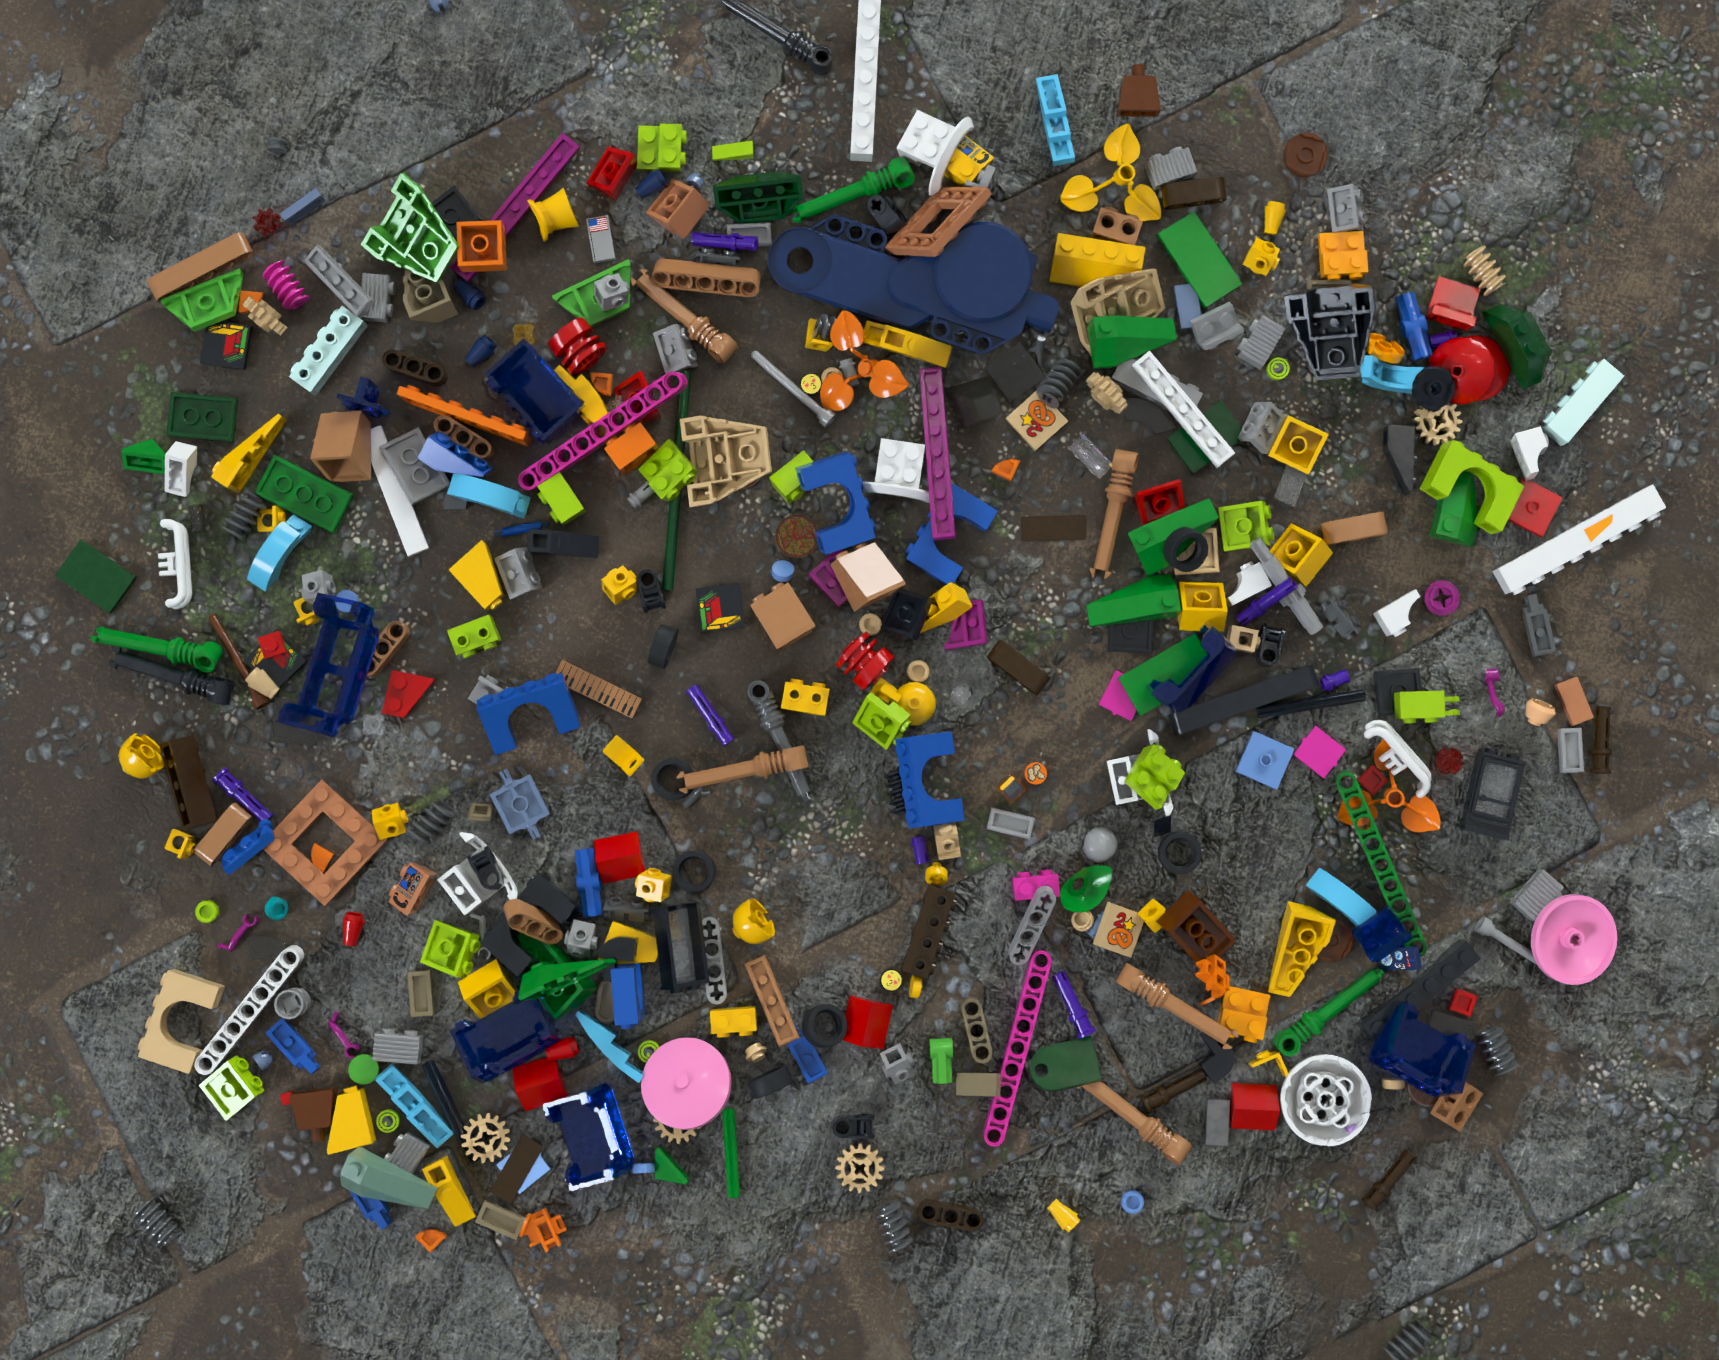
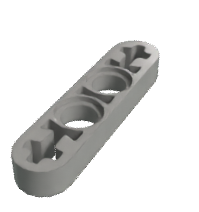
M1049 886L1039 887L1035 891L1009 946L1008 955L1010 961L1015 965H1023L1029 960L1056 903L1055 893ZM1048 894L1050 898H1045L1042 901L1041 897H1045ZM1040 912L1042 917L1039 920L1034 921L1030 919L1033 913ZM1026 931L1033 932V936L1030 939H1023L1022 934ZM1020 950H1022L1023 955L1019 954L1017 957H1015V953L1018 954Z
M706 917L702 920V925H706L707 921L710 920L711 924L716 925V928L712 929V936L717 935L718 940L709 939L705 941V949L708 943H715L718 946V953L712 956L706 952L708 969L712 965H717L721 969L720 976L712 978L709 975V981L717 982L722 980L723 984H718V990L723 991V995L720 996V1000H716L715 996H711L715 988L714 984L710 986L709 983L705 984L706 994L711 1003L721 1004L727 997V985L720 924L716 918ZM703 928L704 936L709 937L708 930Z

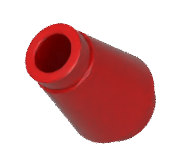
M346 912L345 917H343L344 945H357L365 923L362 913Z
M567 1036L545 1048L548 1061L574 1058L575 1055L580 1054L575 1036Z

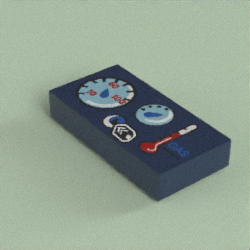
M1380 946L1376 948L1380 970H1419L1422 968L1418 946Z

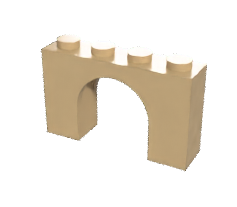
M172 969L164 973L161 978L160 985L162 989L153 1001L155 1009L152 1016L150 1015L145 1025L147 1032L145 1037H142L139 1042L138 1050L140 1052L138 1057L191 1074L196 1072L195 1061L203 1050L183 1044L171 1036L167 1027L169 1011L179 1001H188L209 1009L217 1008L225 986Z

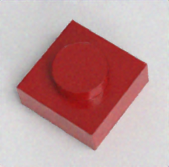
M281 631L258 638L264 659L266 660L288 652Z

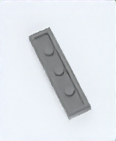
M316 245L304 260L305 264L357 317L362 318L375 301L321 246Z

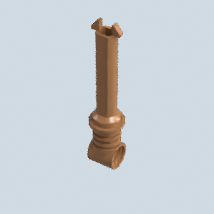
M639 269L642 276L637 281L631 277L633 288L638 286L688 329L689 338L703 345L717 362L724 364L738 350L737 343L729 335L716 330L710 324L708 317H697L664 288L654 285L651 277L647 275L649 273L647 269Z
M1121 449L1115 450L1112 461V471L1115 472L1111 473L1113 478H1110L1112 484L1105 488V492H1107L1106 497L1109 500L1094 568L1089 569L1094 577L1096 569L1105 571L1104 579L1112 575V572H1109L1123 505L1128 501L1129 497H1132L1131 488L1128 486L1132 485L1129 481L1133 480L1131 475H1134L1136 472L1139 453Z
M802 745L782 750V753L780 751H776L777 754L771 752V755L761 751L753 760L684 774V771H682L676 778L684 777L686 787L679 789V791L686 794L688 789L753 775L768 779L770 775H773V772L779 774V771L784 773L785 769L786 772L807 768L809 766L805 747Z
M1126 962L1115 980L1116 983L1133 993L1138 992L1137 996L1143 995L1142 999L1146 997V1001L1149 1002L1151 1008L1153 1006L1157 1008L1163 1007L1222 1043L1224 1045L1223 1049L1232 1048L1225 1042L1230 1034L1237 1038L1239 1037L1235 1029L1230 1031L1170 994L1166 983L1157 982L1155 984L1154 979L1151 981V977L1148 976L1146 978L1145 973Z
M1101 1081L1082 1086L1138 1129L1143 1142L1148 1141L1150 1143L1153 1141L1152 1145H1157L1156 1148L1158 1150L1162 1148L1161 1153L1172 1163L1180 1166L1193 1146L1186 1139L1178 1134L1171 1135L1172 1131L1169 1130L1167 1132L1168 1128H1162L1163 1125L1158 1117L1155 1119L1145 1116Z

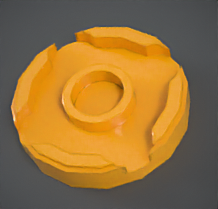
M1370 333L1367 352L1370 355L1388 363H1399L1402 361L1405 352L1397 342L1391 340L1389 343L1385 341V336Z

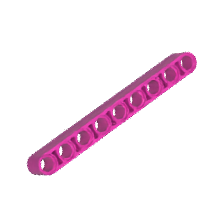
M668 372L524 470L518 477L520 487L525 490H537V486L558 472L563 473L606 444L611 438L622 433L629 425L637 423L684 391L688 384L686 376L680 372ZM674 376L679 378V385L676 388H673L671 385V379ZM658 388L661 391V397L656 401L653 398V391ZM637 401H641L643 405L640 413L635 410V403ZM619 413H622L625 417L622 425L617 423ZM602 425L606 428V435L604 437L599 435V428ZM583 438L588 440V447L585 450L581 447V440ZM565 450L570 452V460L568 462L563 458ZM548 462H550L553 467L552 472L550 474H548L545 470V466ZM530 474H532L535 479V482L532 486L528 483V476Z
M1035 950L1028 962L999 1074H1001V1087L1005 1085L1010 1086L1011 1093L1006 1097L1001 1095L1000 1097L992 1096L983 1129L985 1142L990 1146H999L1005 1138L1051 967V956L1044 950ZM1039 954L1046 956V963L1043 966L1035 964V958ZM1033 976H1038L1041 980L1040 985L1036 988H1032L1029 985V980ZM1026 998L1034 999L1035 1005L1032 1009L1028 1010L1023 1007V1002ZM1020 1020H1027L1029 1022V1027L1026 1031H1019L1017 1029V1024ZM1014 1042L1023 1043L1021 1052H1012L1011 1046ZM1008 1064H1016L1017 1071L1015 1074L1009 1075L1005 1072ZM1002 1107L1005 1109L1006 1112L1002 1118L994 1117L993 1113L996 1108ZM996 1129L1000 1132L996 1140H990L987 1137L990 1130Z

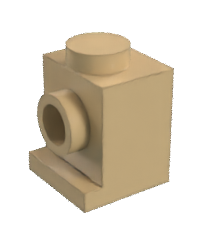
M1235 625L1229 626L1225 649L1254 653L1255 649L1258 650L1261 637L1258 636L1259 630ZM1241 636L1245 637V644H1240L1239 638Z
M956 823L934 825L935 843L939 860L961 857Z

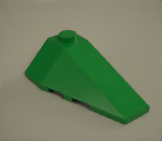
M1102 316L1093 317L1087 326L1093 369L1119 366L1123 362L1140 357V355L1148 351L1156 350L1177 340L1174 320L1172 318Z
M1463 471L1458 476L1449 496L1438 500L1429 537L1473 547L1478 528L1473 523L1477 516L1474 474Z
M1210 498L1129 532V539L1147 576L1170 565L1165 560L1163 549L1167 537L1173 531L1182 527H1189L1203 534L1219 517ZM1188 538L1179 545L1176 558L1195 541L1193 538Z
M1171 574L1148 576L1086 605L1089 627L1175 618L1181 612L1178 589Z
M524 933L519 935L522 946L544 965L574 962L557 944H546ZM587 977L545 999H541V1002L552 1017L558 1020L583 1004L597 989V986Z
M601 959L544 965L543 963L535 964L530 967L531 971L523 974L518 995L519 1000L545 999L615 964L616 961L615 959Z

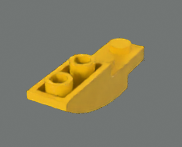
M868 320L864 328L865 344L944 368L947 367L953 348L950 345L906 330Z
M561 365L554 370L558 375L555 379L564 388L568 385L573 390L571 395L579 403L584 401L579 407L583 412L580 416L589 425L609 413L601 396L582 374L575 380ZM603 425L599 428V435L601 437L606 435V428Z

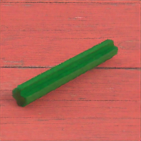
M725 1108L722 1112L727 1197L733 1199L740 1196L735 1109Z

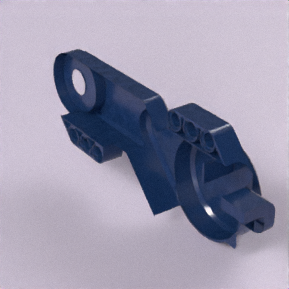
M832 215L809 229L797 227L782 232L775 238L768 252L769 271L775 282L786 291L906 331L914 330L933 319L930 327V334L933 339L979 355L987 354L1021 334L1024 326L1049 334L1059 310V305L1055 298L1030 290L1033 270L1035 269L1038 256L1029 253L1027 246L1015 232L994 222H974L963 226L958 231L957 237L949 241L944 246V251L936 257L909 256L901 260L883 254L887 237L882 230L838 215ZM834 220L841 223V229L837 232L829 229L830 222ZM855 227L862 231V236L858 239L850 236L851 229ZM873 235H880L883 238V243L879 246H874L870 241ZM797 247L806 248L813 256L811 269L803 274L792 272L787 265L789 252ZM942 324L946 327V334L944 336H937L934 333L936 325ZM963 331L967 334V341L965 343H958L955 340L957 332ZM984 338L987 340L988 348L986 350H979L977 348L976 341L978 339Z

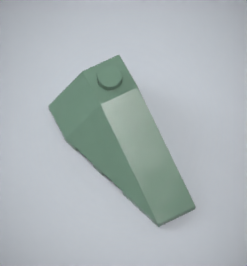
M361 1146L347 1156L340 1173L341 1186L361 1197L425 1209L430 1208L438 1190L437 1187Z

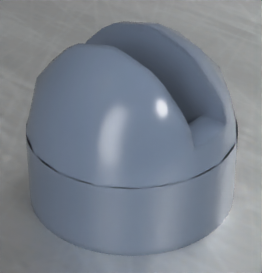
M429 0L431 7L436 12L441 13L440 7H443L445 10L448 8V0Z
M693 173L687 177L684 184L695 188L699 192L703 187L704 181L703 178L699 177L698 173Z
M260 1051L252 1056L262 1071L268 1068L273 1060L267 1051Z

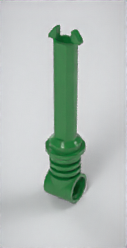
M897 157L889 163L887 170L884 167L882 172L880 169L877 170V174L866 171V175L862 176L861 181L795 206L790 213L799 212V216L794 217L793 221L801 223L804 219L862 196L872 197L882 193V189L884 191H887V187L892 189V185L898 188L911 186L915 180V175L909 161L904 157Z
M105 627L96 628L98 636H90L93 643L98 642L166 656L172 664L189 663L190 665H195L197 669L203 672H211L223 656L222 648L212 641L197 644L184 641L182 637L166 641L106 629Z
M1378 967L1372 970L1369 969L1315 1012H1303L1300 1018L1301 1022L1296 1021V1025H1291L1292 1029L1288 1027L1286 1030H1281L1274 1035V1047L1285 1056L1296 1055L1300 1051L1301 1046H1303L1302 1042L1307 1043L1306 1039H1312L1311 1035L1313 1037L1321 1035L1324 1024L1379 982V978L1383 976L1384 971ZM1290 1038V1045L1287 1048H1283V1042Z

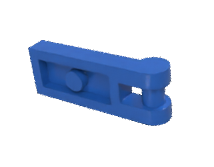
M261 820L258 824L259 828L250 835L243 837L240 843L224 853L221 857L223 871L229 875L274 840L273 826L270 820Z

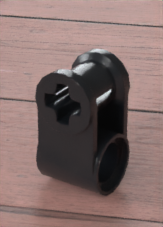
M874 195L868 200L867 208L888 237H893L908 223L905 215L897 208L889 196Z
M650 569L642 570L638 574L637 582L644 613L660 607L666 609L664 594L657 574ZM645 574H652L654 577L653 583L649 586L644 585L642 582Z
M1266 623L1262 624L1259 632L1261 637L1260 645L1256 652V661L1261 667H1270L1279 660L1286 631L1284 627L1279 629L1267 626ZM1264 651H1268L1272 654L1271 662H1267L1264 660Z
M489 846L484 847L483 851L473 856H467L470 866L484 888L498 890L503 886L504 877ZM495 874L497 881L494 885L489 886L487 878L489 875Z
M874 1114L838 1115L832 1121L833 1133L838 1138H875V1134L872 1133ZM840 1121L848 1123V1128L844 1132L836 1130V1125Z

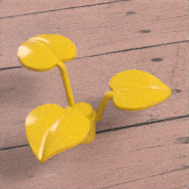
M1130 124L1122 125L1109 135L1104 144L1105 157L1109 161H1117V165L1120 166L1114 172L1113 177L1093 188V183L1088 177L1083 175L1074 176L1065 184L1060 200L1067 208L1073 211L1087 212L1098 203V197L1095 192L1112 182L1121 186L1127 184L1130 195L1124 201L1126 214L1136 215L1139 217L1138 220L1141 221L1159 220L1161 218V207L1155 192L1144 184H1139L1132 190V185L1134 184L1132 179L1135 177V169L1130 164L1138 159L1140 144Z

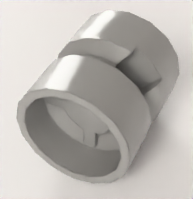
M298 987L284 990L275 998V1011L284 1019L301 1016L310 1008V995L306 990Z

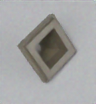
M471 803L468 820L481 824L490 822L494 804Z

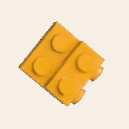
M1363 231L1319 233L1318 247L1321 279L1327 278L1328 281L1341 280L1342 277H1349L1350 280L1363 279V276L1368 273L1367 250L1364 248Z
M1230 986V990L1223 995L1217 1023L1230 1031L1235 1029L1238 1035L1244 1036L1243 1040L1257 1043V1039L1263 1040L1270 995Z

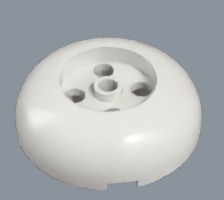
M1328 1054L1308 1057L1296 1064L1283 1082L1280 1094L1283 1116L1293 1132L1309 1143L1324 1146L1343 1144L1354 1138L1363 1129L1370 1116L1372 1095L1369 1084L1363 1073L1353 1063L1344 1058ZM1324 1078H1328L1330 1081L1328 1087H1322L1321 1085ZM1306 1092H1311L1312 1099L1309 1101L1303 1099ZM1324 1094L1326 1096V1100L1324 1102H1320L1322 1100L1321 1096ZM1337 1096L1343 1097L1342 1105L1338 1106L1335 1104ZM1324 1110L1326 1112L1325 1118L1319 1119L1317 1112ZM1355 1124L1356 1127L1351 1133L1344 1129L1347 1125L1350 1127Z

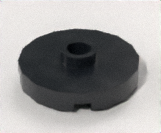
M1429 366L1422 369L1416 375L1411 392L1413 400L1419 407L1425 410L1437 411L1451 401L1455 391V382L1450 371L1440 366Z

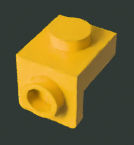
M881 677L870 691L888 706L893 701L898 703L901 695L896 692L897 689Z

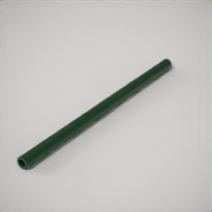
M681 370L680 373L686 376L688 384L686 389L678 394L674 443L685 453V442L682 441L680 419L688 417L691 371ZM681 490L678 497L669 501L662 590L673 591Z

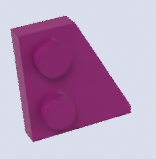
M843 550L833 552L808 574V577L837 608L848 599L830 564L836 560L835 556L843 552Z
M983 600L970 601L973 607L953 621L949 640L944 645L945 650L988 644Z

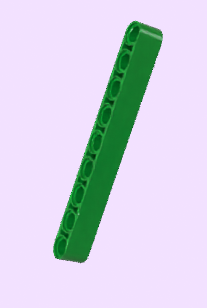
M1341 770L1336 775V785L1404 946H1410L1414 941L1421 942L1422 945L1419 953L1420 957H1422L1427 952L1426 942L1358 781L1351 771ZM1350 776L1352 783L1346 787L1340 784L1342 777ZM1359 797L1361 799L1360 805L1351 807L1349 805L1350 798ZM1366 817L1370 822L1367 827L1362 828L1357 825L1358 820ZM1376 838L1378 839V845L1374 848H1369L1366 846L1367 840ZM1378 859L1387 860V865L1384 868L1379 869L1375 867V862ZM1386 880H1395V886L1392 889H1386L1384 887ZM1396 900L1404 901V906L1401 909H1394L1392 905ZM1404 921H1412L1413 926L1411 929L1404 930L1401 928V924Z

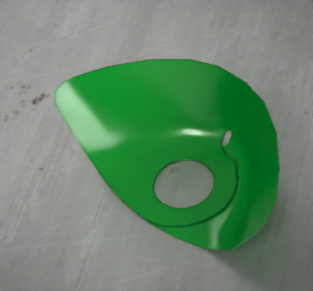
M1089 866L1070 877L1060 891L1062 906L1068 911L1078 913L1090 911L1098 906L1109 889L1112 878L1111 867ZM1077 878H1082L1084 881L1083 886L1079 890H1074L1072 887L1073 882Z

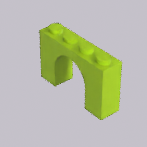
M1456 440L1443 443L1420 490L1436 500L1449 496L1458 476L1463 471L1470 472L1479 478L1485 492L1484 502L1473 523L1489 534L1503 531L1524 485L1519 483L1518 479L1514 476L1500 471L1497 465L1483 460L1480 454L1466 449L1463 443Z

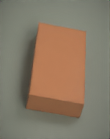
M1573 677L1554 685L1570 726L1594 718L1578 677Z

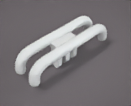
M162 519L160 521L161 527L173 530L175 552L158 554V559L167 558V562L158 563L159 568L168 567V571H159V576L177 575V596L167 599L165 605L168 608L180 609L189 604L192 598L189 536L183 524L172 519Z
M1373 720L1365 725L1364 737L1370 739L1374 736H1381L1391 747V749L1379 757V760L1384 762L1390 758L1385 763V767L1389 769L1396 765L1390 771L1392 775H1396L1408 767L1420 780L1417 784L1416 796L1423 798L1431 787L1430 782L1432 778L1428 767L1389 723L1383 720Z

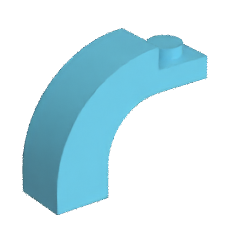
M1365 355L1360 372L1363 384L1386 391L1412 394L1413 381L1424 367L1391 365L1382 362L1373 355Z
M453 473L447 494L464 501L489 506L519 518H525L531 497L505 486Z
M294 514L285 523L281 522L258 551L250 567L247 580L266 592L279 579L282 566L288 555L311 532L312 526Z
M1321 868L1316 871L1306 884L1313 893L1335 907L1367 935L1381 918L1369 903Z

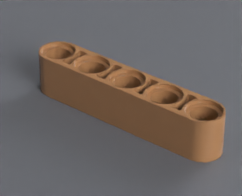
M235 233L150 277L147 280V284L156 301L160 303L161 299L194 287L253 256L254 252L244 233Z
M663 258L655 262L651 280L654 285L661 288L754 297L759 292L762 277L760 272L753 268Z

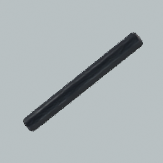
M1361 689L1260 706L1256 708V714L1261 719L1362 702L1366 700V693Z
M434 1060L423 1063V1070L467 1163L470 1165L477 1162L479 1157L475 1161L472 1160L474 1154L466 1155V1151L469 1148L462 1147L461 1145L466 1142V1139L461 1138V1135L467 1134V1131L463 1128L465 1125Z

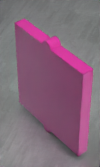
M1115 670L1098 705L1112 711L1113 715L1118 714L1131 721L1136 713V709L1118 680V677L1123 675V673Z
M1314 726L1306 738L1301 739L1302 743L1292 755L1319 776L1325 778L1333 766H1337V761L1346 749L1317 726Z

